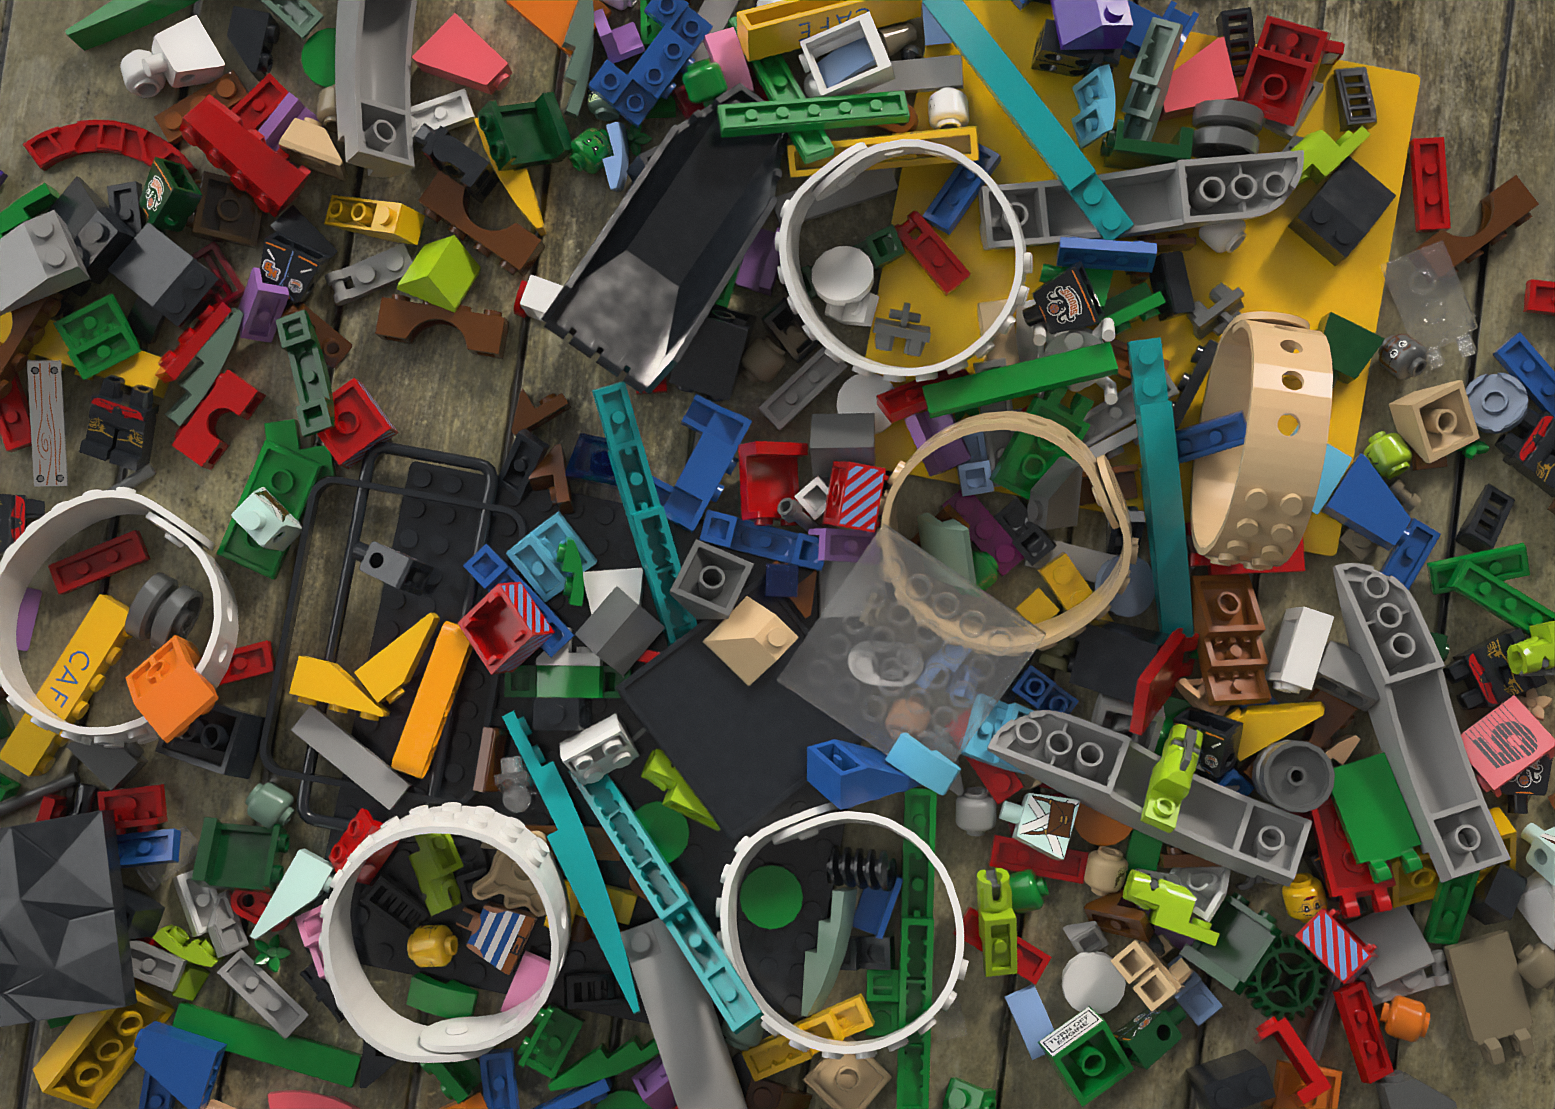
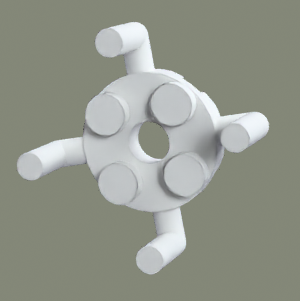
M1111 318L1103 319L1094 330L1081 327L1050 334L1046 325L1042 322L1035 324L1033 327L1034 344L1042 346L1047 342L1044 357L1104 343L1102 339L1110 342L1115 338V326ZM1108 376L1067 386L1069 390L1078 392L1096 383L1104 390L1105 402L1107 404L1113 405L1118 400L1116 383ZM1044 392L1037 393V397L1043 399Z

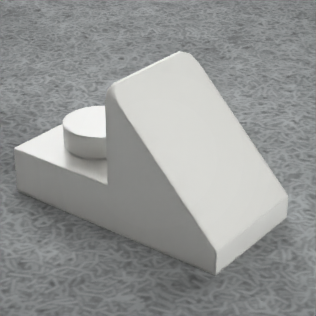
M571 639L552 658L543 651L536 658V665L603 666V660L588 647H577L576 653H572Z

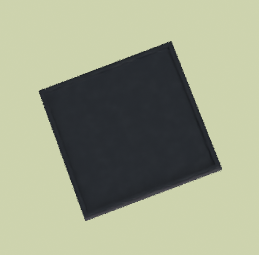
M766 573L741 592L734 608L748 596L776 614L798 636V639L750 686H747L703 643L724 619H704L614 688L730 842L737 839L808 782L807 747L833 739L856 744L880 725L879 721Z

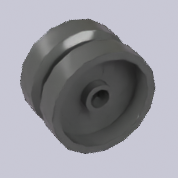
M1215 99L1196 104L1192 117V125L1196 130L1193 135L1191 156L1199 159L1258 154L1260 141L1255 135L1259 134L1262 130L1263 111L1255 105L1235 100Z
M158 572L143 585L136 595L126 618L125 631L140 641H146L150 638L152 647L156 649L162 647L174 635L186 639L199 617L203 605V594L187 585L179 588L176 579Z
M1278 740L1263 748L1253 763L1252 780L1256 792L1265 802L1279 809L1302 813L1317 809L1329 798L1334 788L1335 772L1330 758L1321 748L1309 742Z

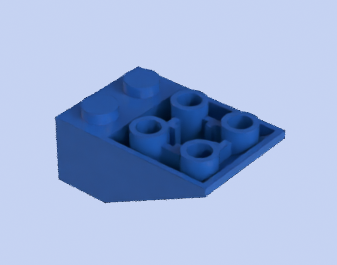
M836 739L807 747V781L840 810L850 809L855 805L871 800H879L884 796L905 792L910 788L922 785L887 762L885 759L889 754L888 752Z

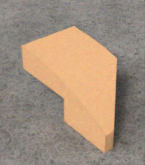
M1182 678L1174 684L1182 696L1195 708L1223 716L1230 706H1209L1203 678L1188 680Z

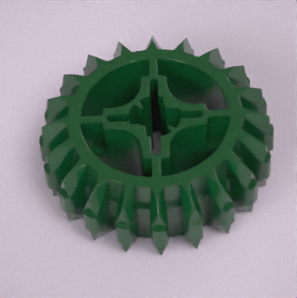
M1287 934L1283 941L1280 935L1246 986L1250 988L1244 992V996L1247 999H1253L1251 1006L1256 1010L1261 1008L1263 1016L1268 1017L1272 1014L1278 1021L1282 1020L1283 1016H1285L1288 1021L1292 1022L1295 1018V1012L1301 1018H1306L1304 1008L1308 1007L1312 1011L1317 1009L1316 1005L1312 1002L1315 998L1320 1001L1324 1000V996L1318 993L1319 988H1328V984L1320 980V978L1328 975V972L1323 968H1318L1323 963L1299 939L1295 942L1294 936ZM1295 953L1303 962L1286 965L1278 954ZM1268 962L1269 972L1265 977L1261 978L1262 970ZM1282 970L1289 974V977H1286L1288 980L1285 984L1279 981V978H1282L1280 977ZM1306 977L1305 985L1302 991L1299 992V982ZM1282 990L1283 994L1288 996L1289 1001H1271L1265 993L1269 991L1274 993Z

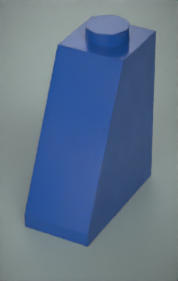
M1360 453L1353 460L1322 512L1389 551L1395 545L1401 546L1411 532V530L1406 528L1411 518L1368 458Z
M154 1021L138 1032L134 1042V1047L137 1048L134 1060L187 1109H204L209 1103L227 1044Z

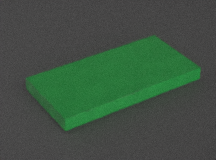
M265 440L236 509L254 491L265 487L300 523L306 511L309 494L319 481L325 465L270 440ZM232 517L216 554L270 579H276L291 544L284 551L263 548Z

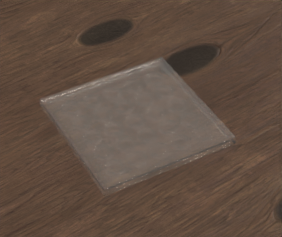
M884 523L790 659L777 681L887 756L900 734L908 733L930 751L937 750L954 763L1042 642L1046 632Z

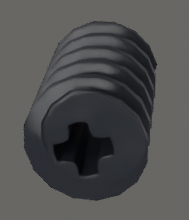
M837 845L833 846L826 869V878L830 885L832 883L835 886H843L845 884L850 888H854L857 885L860 889L870 887L872 890L882 888L887 892L891 891L894 887L897 863L895 858L889 860L887 850H882L879 859H877L875 849H870L866 858L864 857L863 848H857L855 856H853L851 847H845L843 855H841L840 847Z

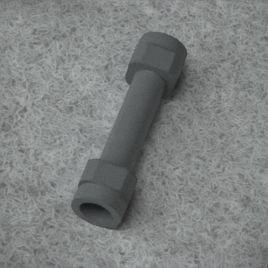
M785 498L778 505L777 511L788 523L795 521L807 532L809 529L830 528L827 524L816 523L802 512L803 506L796 500Z

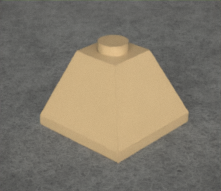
M307 117L304 118V121L294 118L279 141L280 148L290 155L288 161L346 181L347 173L342 159L326 129L322 128V123Z
M1462 380L1414 391L1389 403L1398 434L1426 463H1432L1480 439Z
M746 596L733 609L729 619H724L703 643L747 686H750L798 639V636L776 614Z

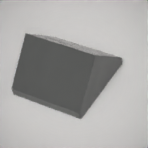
M875 413L812 414L810 454L813 477H831L833 461L854 462L876 467Z
M696 539L669 594L697 620L729 619L754 567V563Z
M616 586L575 635L594 654L624 676L665 627Z

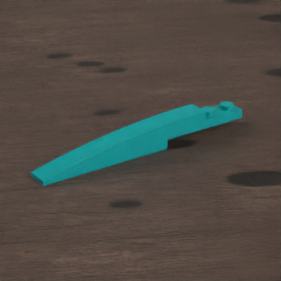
M922 0V3L1032 149L1034 148L1102 239L1116 240L1134 227L1132 220L1097 176L1096 170L963 0Z
M1161 337L1127 342L1141 455L1142 468L1139 469L1159 631L1172 634L1177 628H1183L1182 634H1185V637H1192L1194 635L1182 489L1172 401L1168 400Z
M620 381L594 389L592 393L609 450L607 452L660 623L665 627L663 633L669 647L697 626V621L692 614L669 594L681 570L664 507L660 505L626 383Z
M512 711L502 717L558 829L547 836L548 841L633 1014L636 1015L641 1011L628 957L602 874L585 830L554 762L552 761L541 767L540 764L546 761L538 744L531 747L526 737L532 734L524 716L517 719L515 712Z
M568 771L659 918L666 924L733 1033L739 1034L764 1014L686 890L610 775L607 773L599 781L583 786L574 774Z

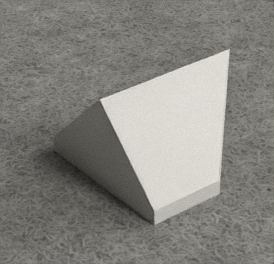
M1226 867L1172 868L1169 874L1178 875L1181 885L1186 887L1196 897L1192 912L1210 922L1227 894L1231 869Z

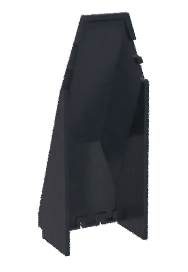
M741 83L717 97L712 104L700 111L698 109L689 119L678 126L675 124L671 127L541 318V320L546 322L544 327L561 339H564L567 333L571 334L573 337L568 344L587 357L591 358L595 352L600 354L596 363L616 377L619 376L622 370L627 374L623 382L641 394L643 391L651 394L678 364L777 203L778 198L775 197L777 182L782 176L780 164L782 154L786 150L788 133L721 137L717 114L718 105L764 101Z

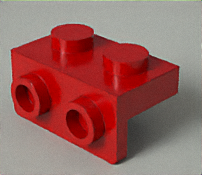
M164 784L97 792L99 811L114 810L117 835L126 834V828L137 827V832L157 830V824L168 822Z
M360 809L356 817L350 821L347 830L339 842L331 850L329 860L336 873L339 869H343L350 854L369 835L381 829L380 826L383 823L373 820L371 814L366 809ZM400 839L369 856L356 882L370 885Z

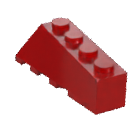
M210 94L182 118L179 130L183 138L190 145L197 146L206 154L207 160L214 167L221 168L230 176L232 183L239 190L250 194L254 198L256 205L263 212L270 213L276 218L300 195L311 171L303 165L299 168L292 165L288 161L290 155L281 148L274 151L267 146L265 136L256 129L246 130L243 127L242 119Z

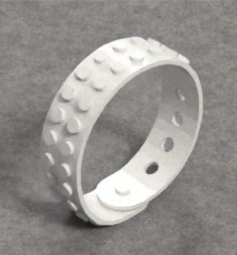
M900 139L876 144L868 148L864 142H859L840 153L813 174L798 188L791 200L787 199L780 213L782 223L780 232H776L775 249L779 251L781 265L777 266L779 279L782 285L786 284L790 295L787 297L788 304L795 315L799 313L805 323L802 328L812 341H819L827 348L824 351L827 356L838 363L846 361L852 364V371L869 377L870 375L874 376V373L883 374V380L902 382L905 381L906 376H915L916 382L938 378L939 371L947 370L948 374L958 372L969 366L967 360L975 355L978 359L982 358L995 347L992 341L1000 333L1003 335L1008 333L1017 320L1013 317L1018 305L1024 306L1030 288L1025 286L1027 273H1032L1033 255L1031 252H1026L1023 232L1011 204L999 186L979 165L961 152L945 145L920 139ZM907 154H928L949 159L964 166L989 186L1002 206L1011 227L1016 251L1014 282L1008 300L1000 315L984 335L969 348L948 360L931 366L915 368L890 366L873 361L854 352L843 344L823 322L804 284L799 261V235L807 211L815 199L820 201L827 198L839 189L849 185L860 173L887 158Z
M117 487L116 491L90 490L83 493L82 496L55 505L51 511L32 522L26 528L25 532L6 549L0 561V687L2 686L9 695L6 700L18 712L23 710L29 716H33L30 721L47 731L50 730L59 735L62 730L61 737L89 746L92 740H94V744L104 745L105 748H124V743L137 741L138 744H146L157 740L158 733L144 716L111 727H82L66 722L47 709L36 697L25 678L18 656L16 643L17 620L26 589L42 564L65 541L101 520L118 515L137 514L146 515L145 518L166 532L164 537L179 548L185 545L191 549L199 558L207 573L213 591L214 621L212 633L196 670L214 686V689L218 687L228 670L236 648L239 631L238 605L234 590L220 565L194 541L210 551L214 549L216 544L159 504L136 494V490L126 487Z
M448 802L442 804V806L429 808L428 805H423L409 811L410 814L400 820L395 816L380 826L381 829L369 835L350 854L343 869L337 871L329 886L333 888L329 899H325L321 908L320 918H323L322 932L319 936V949L323 953L324 975L326 981L330 984L336 1005L358 1036L384 1055L395 1059L419 1063L458 1062L482 1056L492 1050L497 1044L518 1034L532 1021L546 1002L567 956L572 923L570 903L563 876L550 853L549 847L540 837H536L520 820L507 817L486 806H461V803ZM428 833L466 836L490 844L507 854L528 875L538 891L546 911L551 938V962L546 981L526 1001L508 1011L494 1015L451 1018L426 1026L397 1014L378 996L361 967L353 942L350 919L351 900L357 877L369 856L399 839Z
M828 803L777 821L761 829L752 837L745 836L734 849L737 854L731 865H725L720 879L724 886L722 897L716 900V917H720L721 931L717 932V940L764 1015L761 1017L763 1021L760 1025L775 1037L780 1034L790 1039L788 1045L803 1052H807L810 1048L822 1051V1057L841 1059L844 1054H855L856 1059L875 1057L877 1049L888 1047L889 1052L908 1044L907 1036L916 1031L922 1035L936 1024L937 1021L933 1016L941 1008L947 1012L957 997V993L953 991L957 979L964 981L969 963L968 960L963 959V918L953 883L944 865L930 847L914 832L891 819L876 814L853 811L836 812L838 808L833 803ZM860 823L889 829L912 842L926 855L939 872L946 886L956 923V954L951 975L937 1000L926 1012L912 1023L886 1036L858 1042H845L822 1038L799 1029L785 1020L766 1003L755 988L743 960L737 930V902L740 886L748 865L760 849L771 840L774 845L797 838L804 840L819 834L818 830L833 825Z

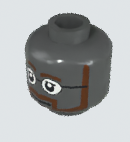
M1405 333L1389 336L1379 347L1380 366L1399 380H1406L1413 376L1416 377L1426 368V348Z

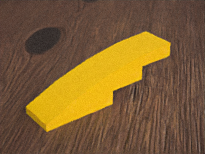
M475 118L474 120L484 149L502 185L519 211L540 236L546 235L535 190L527 168L498 171L495 160L490 155L484 131L479 126L478 118Z
M862 993L793 1025L815 1036L843 1041L844 1038L872 1027L875 1021ZM780 1034L776 1037L771 1035L761 1040L759 1045L750 1047L748 1051L743 1050L741 1053L756 1082L812 1059L813 1055L820 1051L812 1048L807 1050V1052L798 1050L788 1045L790 1039Z

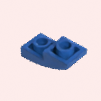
M1030 664L1012 688L1014 693L1038 711L1050 710L1070 714L1079 702V700L1059 687L1056 682Z

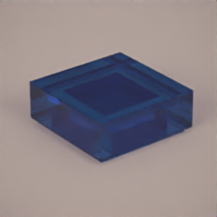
M767 564L765 596L797 597L799 565Z

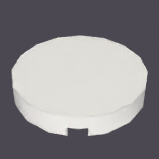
M851 246L834 247L825 251L816 260L812 268V283L817 295L826 303L846 306L845 303L853 302L854 304L861 301L870 292L874 283V268L869 257L860 249Z
M862 374L854 375L843 384L838 393L837 411L838 413H875V434L881 433L891 426L892 423L877 406L876 396L894 389L890 381L883 380V377L879 374L870 375L869 377Z
M1087 951L1079 953L1069 960L1063 969L1061 984L1063 994L1072 1008L1081 1012L1090 1006L1098 1014L1107 1013L1118 1005L1124 996L1126 981L1110 961L1113 957L1104 952L1088 953Z

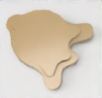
M531 831L536 837H540L547 844V837L543 832ZM549 848L550 853H551L552 857L554 858L553 852H552L551 849ZM497 850L488 874L473 884V896L478 900H484L497 894H503L504 906L508 909L526 906L538 917L546 915L541 897L528 875L507 854Z

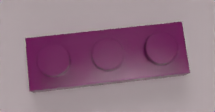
M960 489L941 505L942 508H945L950 504L971 526L969 528L970 541L980 552L985 551L995 559L999 566L997 572L1001 577L1024 559V556L1012 544L1014 540L975 495L962 496Z

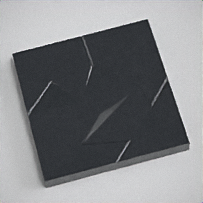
M101 810L0 828V1027L137 1004L114 810Z

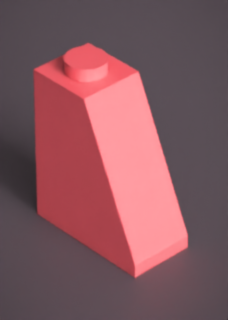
M455 13L412 56V59L421 71L490 95L496 90H502L509 83L510 75L512 74L509 64Z
M1224 37L1217 38L1173 71L1159 122L1193 115L1196 104L1203 101L1215 99L1236 100L1238 98Z

